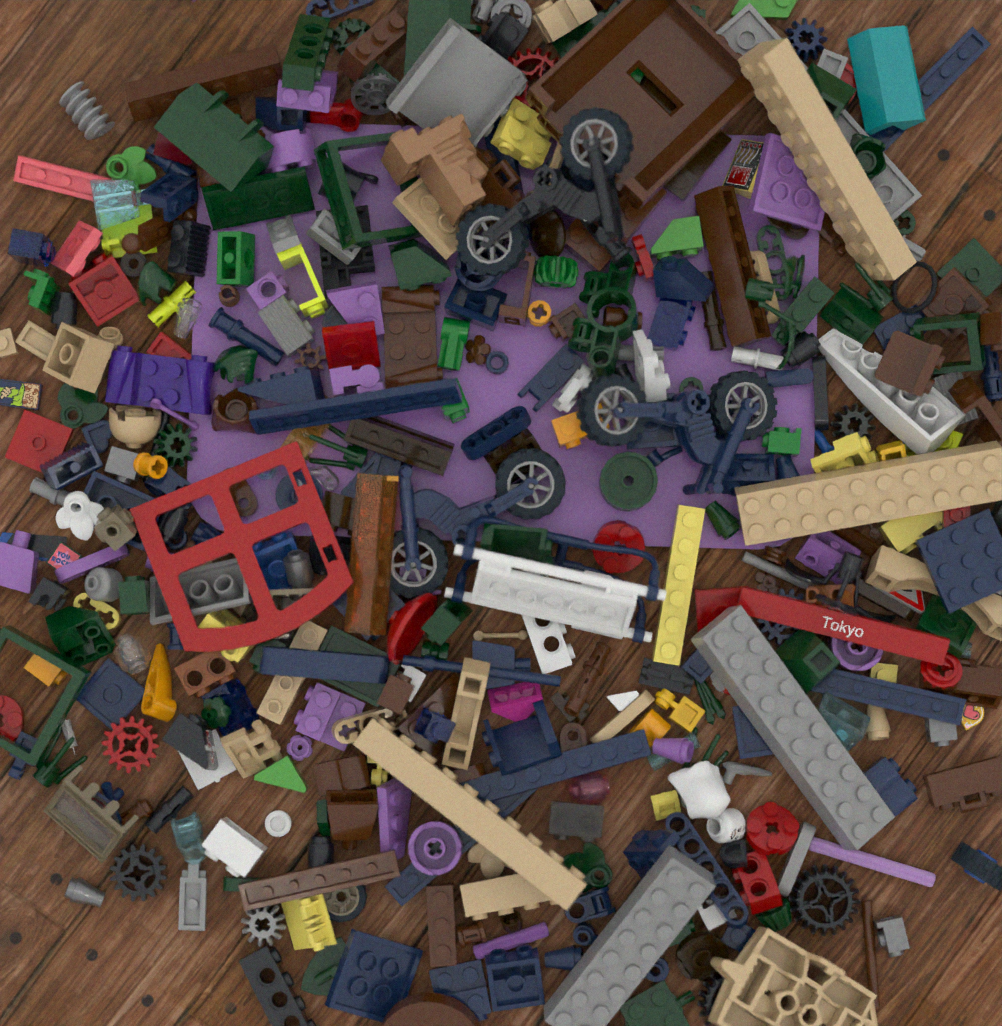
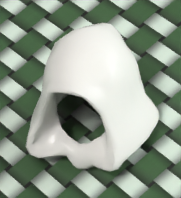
M700 761L689 768L680 769L668 776V780L676 788L682 806L687 808L691 819H712L718 817L731 801L718 766L711 764L709 761Z

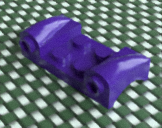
M117 345L116 350H112L109 359L105 402L151 407L152 399H159L162 405L171 410L211 415L210 395L215 373L213 370L215 362H207V356L192 355L191 359L136 353L132 352L133 347Z

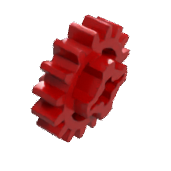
M131 715L130 720L126 722L124 717H120V725L112 722L110 725L113 731L106 730L104 732L109 739L102 741V745L108 746L103 755L111 756L108 761L109 765L114 762L118 763L116 770L119 771L122 766H125L127 773L131 772L132 767H135L140 772L141 764L149 767L151 763L148 758H156L157 754L152 750L159 748L160 744L154 742L153 739H156L159 735L158 733L151 734L152 724L147 727L143 725L145 718L135 722V716ZM135 727L140 730L136 733L128 732L124 728ZM115 735L119 740V748L116 751L113 748ZM140 736L135 744L136 750L129 748L121 752L127 743L126 738L131 741ZM146 737L148 739L147 753L142 748V740ZM124 756H134L137 761H125L122 758Z

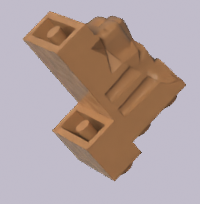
M462 113L454 118L450 115L440 121L437 127L433 129L427 127L418 134L412 127L406 131H403V129L398 130L390 136V141L384 148L385 152L381 162L396 185L399 186L419 175L452 226L457 225L461 220H465V215L469 211L475 210V207L480 206L486 196L481 184L487 176L489 169L476 156V149L469 140L471 134Z

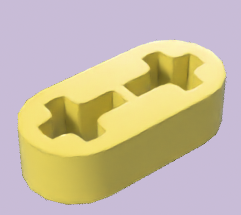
M86 593L79 594L73 602V607L82 608L83 606L80 604V601L87 600L89 596ZM90 600V605L95 607V611L98 613L100 611L107 614L110 611L113 612L112 618L115 621L114 623L108 622L106 624L108 630L115 629L120 624L121 615L116 608L106 602Z

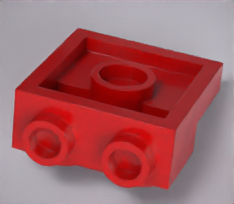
M105 252L91 260L93 265L86 269L83 268L68 280L69 286L97 327L139 301L135 288L113 254L106 255Z

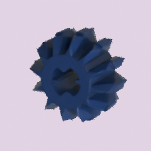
M802 18L801 25L797 21H793L791 24L792 28H786L784 32L788 36L786 38L789 40L797 56H802L803 63L808 62L809 56L813 60H817L818 53H822L823 49H825L822 44L827 42V37L821 35L825 30L824 27L816 29V20H813L811 25H808L807 18ZM801 37H802L803 39L809 38V39H810L809 43H808V44H807L806 42L801 43V42H800Z

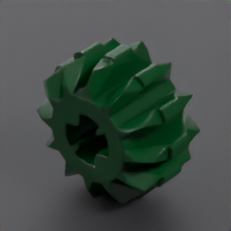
M180 423L176 424L175 429L171 424H167L166 432L162 429L157 432L162 439H153L154 444L160 445V448L153 450L154 454L162 453V457L166 460L168 459L169 467H174L176 462L179 467L185 466L184 459L187 461L193 460L189 451L197 452L198 450L197 447L191 446V442L197 441V438H188L192 430L186 428L182 432L183 426ZM174 441L180 442V446L177 447V452L176 449L172 450L170 448V445L173 444Z

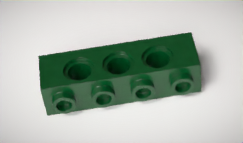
M299 14L283 62V88L314 91L316 82H321L322 69H325L326 56H329L330 44L333 43L334 28H330V18Z

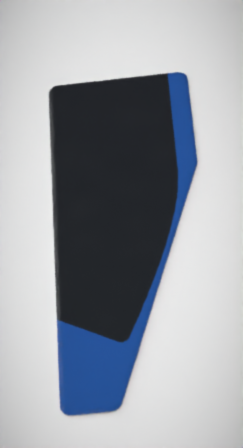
M2 532L0 542L12 544L15 533ZM31 534L27 549L39 552V560L47 561L60 541L67 544V537Z

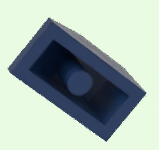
M674 256L661 257L653 269L656 297L705 302L714 289V284L687 259Z

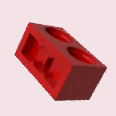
M757 851L747 853L748 867L731 869L735 884H741L743 891L739 892L742 901L746 907L749 906L752 915L782 906L781 894L766 855ZM749 869L757 870L756 872L751 874L746 873V871ZM759 891L765 892V894L762 896L754 895L756 892Z

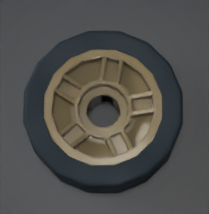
M365 885L323 893L330 920L346 922L357 917L366 904L367 892ZM342 891L346 894L347 898L345 901L337 900L338 892Z

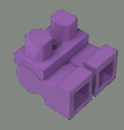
M364 365L359 370L352 371V366L329 369L334 397L345 396L344 390L356 388L357 393L384 389L383 382L380 381L379 371L373 365Z

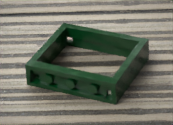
M395 132L329 140L313 149L342 250L415 239L423 236L412 224L406 227L362 233L339 151L388 145L390 136ZM416 176L400 184L401 192L416 182L418 177Z
M8 625L2 629L0 628V653L9 639L72 675L31 751L0 734V747L29 764L37 766L42 763L88 680L91 671L13 626Z

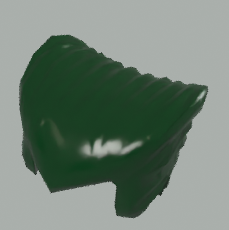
M858 133L853 134L849 146L868 179L871 180L886 169V161L883 155L886 146L882 141Z
M154 261L148 262L141 271L137 282L136 293L139 301L143 306L147 305L145 302L146 298L161 304L162 299L159 297L160 289L163 288L172 293L177 279L159 267Z
M242 345L230 347L219 354L213 370L217 372L220 369V376L223 380H225L227 374V381L229 383H233L234 377H236L237 381L244 380V384L253 382L258 352Z

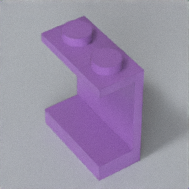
M322 70L321 82H316L314 91L283 88L282 80L279 79L276 106L329 113L337 94L338 72Z

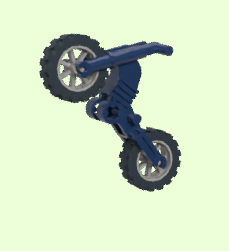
M746 370L730 372L717 379L718 382L711 386V394L709 395L702 390L684 391L674 394L670 402L654 403L646 402L645 397L647 396L644 390L641 391L639 389L640 385L636 381H630V378L627 376L608 375L590 381L588 383L589 386L583 388L580 393L582 395L581 399L577 401L579 412H576L577 419H580V429L587 433L586 437L591 441H596L598 445L607 447L623 446L635 441L638 438V434L644 432V425L648 421L655 422L657 425L663 424L675 427V431H677L676 436L679 439L678 443L682 444L689 458L697 464H703L696 483L683 487L684 494H720L723 491L721 482L724 475L728 473L740 442L755 440L757 437L767 433L766 430L770 429L774 424L772 422L773 418L777 416L775 405H778L777 398H774L773 393L775 391L773 387L767 384L769 381L765 377H759V374L756 372H748ZM737 387H742L740 398L734 392V389ZM748 390L752 393L753 397L747 398ZM608 391H613L611 403L604 395ZM620 394L623 396L625 401L617 404L618 396ZM599 400L605 405L602 409H597ZM611 419L615 431L606 428ZM618 419L626 420L623 427H620Z
M536 448L520 449L508 455L500 464L495 480L497 494L459 507L451 498L435 490L425 488L414 492L413 485H411V469L413 465L403 462L398 470L402 525L401 529L393 532L381 547L378 559L380 576L388 588L397 595L405 596V598L433 593L443 583L448 572L447 550L441 539L432 531L419 527L416 518H426L432 521L445 535L447 533L451 534L452 542L455 546L456 544L464 545L465 542L463 537L458 539V531L462 529L464 532H467L472 523L481 517L495 518L499 513L507 510L512 515L525 520L540 519L545 515L551 514L560 505L565 494L566 479L560 464L545 451ZM530 465L528 474L524 475L518 470L522 466ZM534 465L541 467L545 472L536 477L533 474ZM514 473H516L520 478H522L514 484H511V479ZM547 475L549 476L550 487L538 484L539 480ZM537 488L548 492L540 501L535 492ZM530 494L533 495L535 503L523 502L525 497ZM419 544L428 549L421 555L419 552ZM397 551L405 557V561L394 563ZM431 554L433 566L422 563V559ZM405 566L406 571L402 577L396 572L395 567ZM421 567L431 570L424 579H422L419 572ZM411 570L415 571L418 581L406 580Z

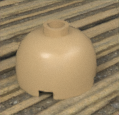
M126 404L117 405L116 411L112 407L109 408V425L112 435L120 442L126 443L128 448H141L142 444L150 442L157 436L161 425V410L152 408V412L145 411V406Z

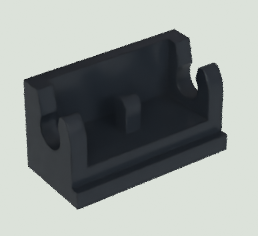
M43 577L28 602L34 606H46V610H50L55 606L54 611H59L63 608L69 596H73L75 592L59 584L54 579Z

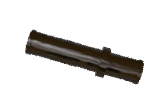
M712 271L701 272L714 284ZM714 287L705 302L701 301L705 319L703 326L704 329H707L710 351H719L727 348L723 333L724 320L721 319Z

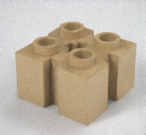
M549 0L534 9L536 14L531 19L545 43L548 44L598 14L590 0H557L554 3Z

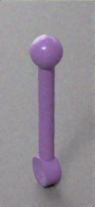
M152 399L150 406L153 409H160L187 424L192 431L199 428L197 421H190L162 405L159 399Z

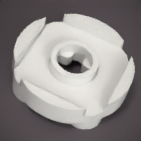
M583 363L580 370L577 369L561 390L562 395L559 399H555L552 406L560 412L564 410L568 413L576 402L575 399L578 396L576 393L579 390L582 391L583 388H587L589 386L588 383L592 381V369Z

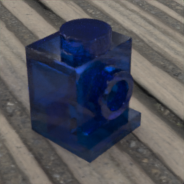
M424 707L413 731L434 743H438V740L448 743L456 723L447 716Z

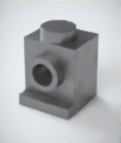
M900 915L873 920L874 926L880 928V932H877L879 945L881 948L885 947L888 957L903 955V950L910 948L903 918Z

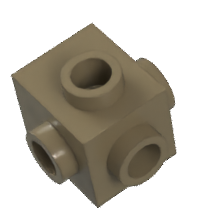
M119 504L115 505L112 509L109 507L104 508L96 516L98 520L94 529L97 537L103 543L107 542L114 551L136 535L137 527L132 514L127 509H122Z

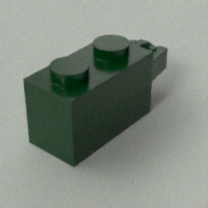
M815 276L783 313L794 320L796 336L802 333L835 294ZM779 318V324L771 338L783 347L789 341L788 323Z

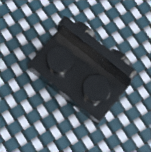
M505 11L500 14L495 13L487 24L490 28L485 35L481 34L478 39L508 61V58L514 55L526 38L530 29Z

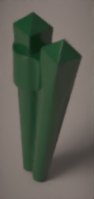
M694 678L707 722L712 725L714 724L715 717L713 714L717 713L719 718L725 719L724 707L719 699H716L705 680L700 684Z

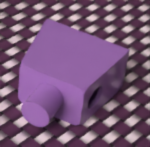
M16 530L12 544L0 542V586L33 594L36 589L39 552L27 549L31 537L30 533Z

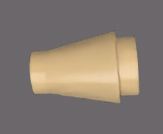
M867 704L865 734H868V740L888 739L891 729L884 708Z

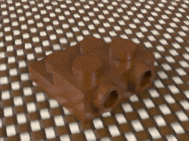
M954 267L938 282L934 298L922 311L928 317L980 312L981 318V314L992 312L989 307L993 303L976 285H972ZM931 290L916 303L917 306H920L927 299ZM966 327L940 329L951 341L957 337L962 340L967 336Z

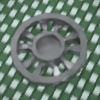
M371 73V75L367 74V77L361 80L357 79L354 82V86L351 88L352 104L364 114L382 115L388 113L391 110L384 105V102L386 103L387 96L396 88L397 82L394 79L387 78L386 74L382 75L379 73V76H374V73ZM371 105H379V109H370Z

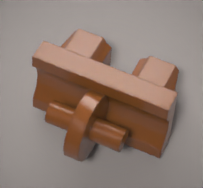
M841 584L808 585L806 589V602L828 607L815 599L816 594H822L836 600ZM847 584L841 599L842 603L854 607L855 585Z

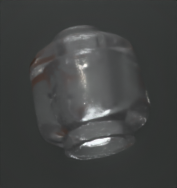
M125 634L118 638V643L112 651L120 670L129 672L131 675L144 671L149 666L151 653L143 637Z

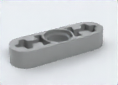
M804 821L798 830L795 845L790 850L777 881L780 894L788 897L815 834L816 826Z

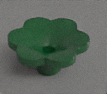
M218 696L214 699L207 698L204 700L201 716L208 721L209 727L226 726L229 723L228 716L231 714V709L225 704L224 699Z

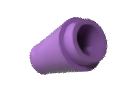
M656 738L652 750L654 754L683 764L684 762L689 763L691 761L694 744L692 741H688L687 738Z

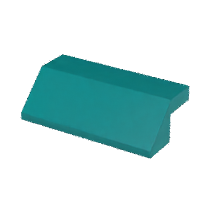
M907 26L869 28L848 38L847 41L865 132L872 135L892 125L906 130L926 121Z

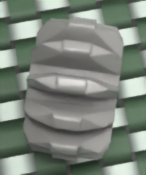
M278 905L273 907L272 910H269L270 906H265L263 909L256 908L255 911H245L251 918L245 917L241 919V923L249 924V927H245L242 933L246 934L251 931L252 935L248 938L250 943L258 937L257 944L261 947L264 943V938H266L268 945L271 946L274 944L272 936L279 940L282 938L281 933L276 929H286L285 924L278 923V921L283 920L286 916L285 914L276 916L275 913L280 908ZM258 918L260 920L267 918L270 921L267 924L270 925V928L260 929L258 927L260 922H257Z

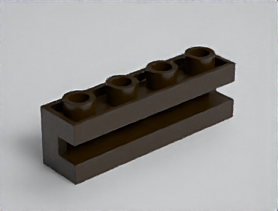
M379 416L350 420L344 437V441L441 476L444 475L455 445L454 443Z

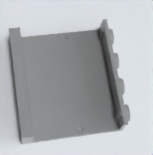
M449 18L386 99L388 109L395 114L400 111L423 129L427 127L433 129L444 118L450 115L454 118L462 113L471 134L469 140L474 147H478L477 143L483 136L487 137L492 131L495 120L499 116L502 117L506 114L510 107L509 103L515 95L519 96L524 91L527 79L521 70L453 19Z

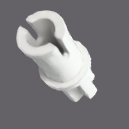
M735 346L731 362L754 366V369L760 366L782 370L776 368L783 361L784 357L760 352V348L753 350Z

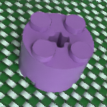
M305 128L306 134H300L299 129L270 135L271 141L268 142L274 146L267 171H272L273 173L305 166L306 170L315 168L314 162L317 160L313 150L315 149V143L311 128Z
M828 637V649L840 661L839 666L845 670L863 671L870 669L882 657L883 650L860 644V650L858 651L851 648L853 642Z
M430 821L422 824L412 833L408 845L409 856L413 865L419 871L428 875H441L457 865L462 856L463 842L458 831L450 824L443 821ZM439 841L442 853L436 852L434 855L431 854L430 842L436 843Z

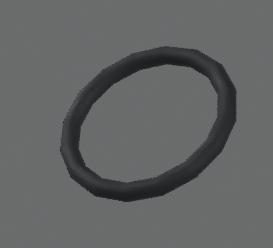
M916 262L909 268L923 267L931 275V292L920 306L915 308L902 306L897 299L896 292L902 275L893 280L891 289L892 301L897 309L904 313L914 314L922 311L931 303L936 294L938 284L936 273L925 262Z

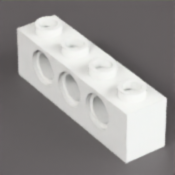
M522 570L523 572L540 575V573ZM522 615L542 674L573 665L571 659L576 657L571 643L565 644L563 634H566L567 631L563 623L550 621L547 626L540 627L536 624L535 617ZM549 636H553L559 641V647L554 652H549L544 648V640Z

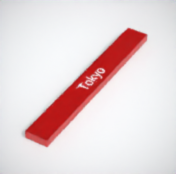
M742 586L737 606L741 605L749 616L942 666L950 643V639L860 615L851 616L837 609L747 586Z

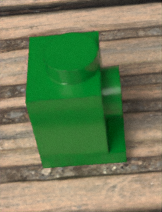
M774 427V431H769L762 436L761 447H766L765 454L797 457L800 453L802 428H795L793 433H790V428Z

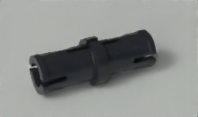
M182 785L167 801L164 800L160 804L161 807L145 821L147 827L157 834L167 822L179 815L178 812L194 798L193 794Z

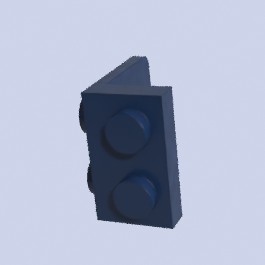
M641 830L632 837L631 843L625 848L623 853L629 860V865L643 879L669 845L673 847L680 837L675 830Z

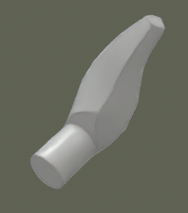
M731 761L723 763V767L726 768L723 782L730 785L736 773L740 775L772 776V772L758 767Z

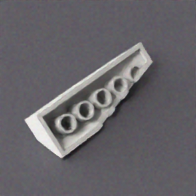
M833 328L818 339L821 344L818 349L825 355L828 363L847 387L886 428L917 455L935 451L965 417L961 410L934 387H932L929 395L924 393L923 397L920 398L877 380L875 372L882 355L866 351L862 348L861 343L840 333L838 330Z

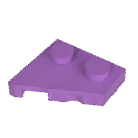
M376 281L326 290L327 297L348 324L374 321L376 335L385 334Z

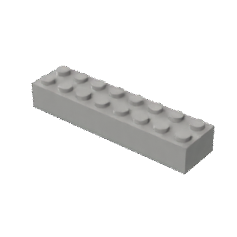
M669 845L543 1006L545 1022L552 1026H606L716 887L712 873Z

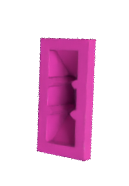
M522 682L487 690L491 711L514 722L527 719L535 710L533 703L543 700L540 684Z

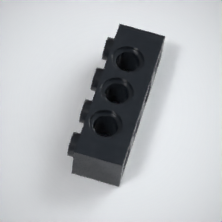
M267 944L239 960L271 1026H287L286 1017L294 1015L299 1019V1026H317L312 1018L308 1020L304 1012L307 1009L302 996L300 994L296 996L291 986L295 985L288 971H283L280 965L282 957L276 947L271 948ZM264 968H271L275 972V979L273 981L263 979L262 970ZM274 993H285L288 998L287 1003L284 1005L277 1004L274 1001Z

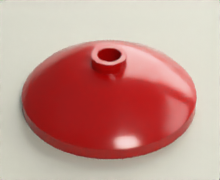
M432 593L419 595L407 602L400 611L396 610L389 620L391 626L387 635V654L389 661L396 665L402 663L403 655H411L425 635V631L421 628L435 613L437 608V597Z

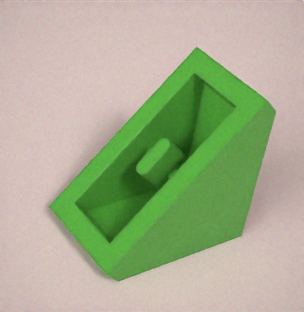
M290 755L257 773L254 777L256 781L306 793L308 790V785Z

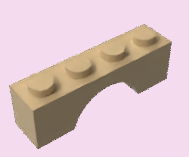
M464 657L442 765L468 770L490 669L489 662Z

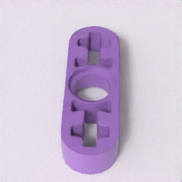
M126 544L116 551L111 547H107L66 564L54 572L59 584H63L88 574L95 567H105L129 556L130 552Z

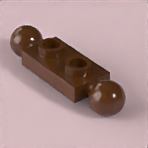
M191 206L174 220L197 222V209ZM162 213L138 225V235L129 233L123 237L121 242L123 250L128 254H136L140 250L146 252L170 240L173 220L171 222L164 221V214Z

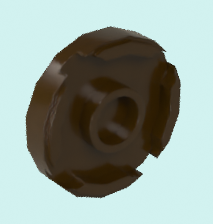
M701 931L693 933L681 941L676 950L675 960L680 972L686 978L707 981L711 979V973L715 974V976L720 974L712 967V958L718 957L727 960L729 953L724 940L717 934Z

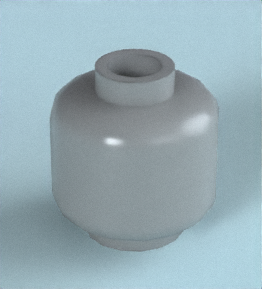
M95 567L87 574L84 588L89 598L95 601L113 602L119 598L118 582L124 581L122 575L115 569Z

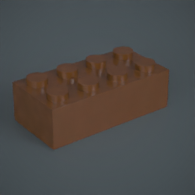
M661 188L639 210L633 208L630 204L631 201L627 199L620 202L622 224L627 242L665 199L667 194L665 189ZM576 218L565 230L566 242L564 248L592 271L603 272L611 262L612 257L603 246L600 247L580 219ZM593 221V223L598 226V222Z

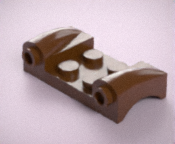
M421 285L420 288L412 291L400 290L399 286L381 287L385 331V389L442 380L443 369L437 367L435 306H440L439 290H434V285Z

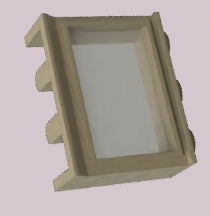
M79 765L63 780V783L43 811L103 863L118 848L139 817L134 815L123 827L111 818L119 808L117 801L112 800L101 809L91 800L100 789L97 783H91L83 792L73 784L83 770Z

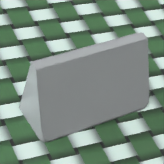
M325 208L306 232L310 238L347 265L362 248L342 250L333 215Z

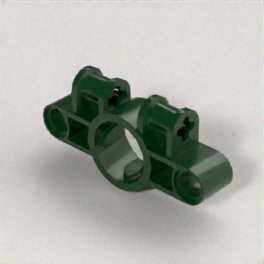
M630 254L616 264L611 260L608 273L596 271L584 273L585 285L583 291L579 294V300L588 304V319L575 318L573 320L574 331L572 338L568 341V346L575 351L589 353L590 365L596 377L608 376L614 373L621 342L629 339L633 335L632 331H636L639 325L637 305L632 296L637 272L634 259ZM621 267H629L624 271L619 270ZM615 303L620 306L623 304L629 308L627 320L619 326L608 325L605 327L595 321V318L599 317V310L608 304ZM600 360H608L603 365L597 364V362Z

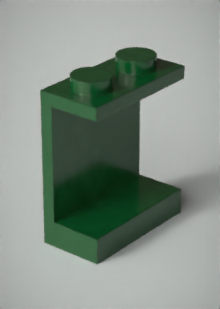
M484 524L481 539L482 550L553 565V557L551 556L553 541L548 540V529Z

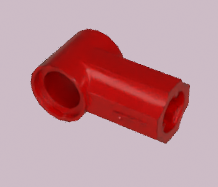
M350 98L343 103H333L329 113L311 111L310 121L311 123L338 126L345 132H354L359 127L364 113L354 107Z

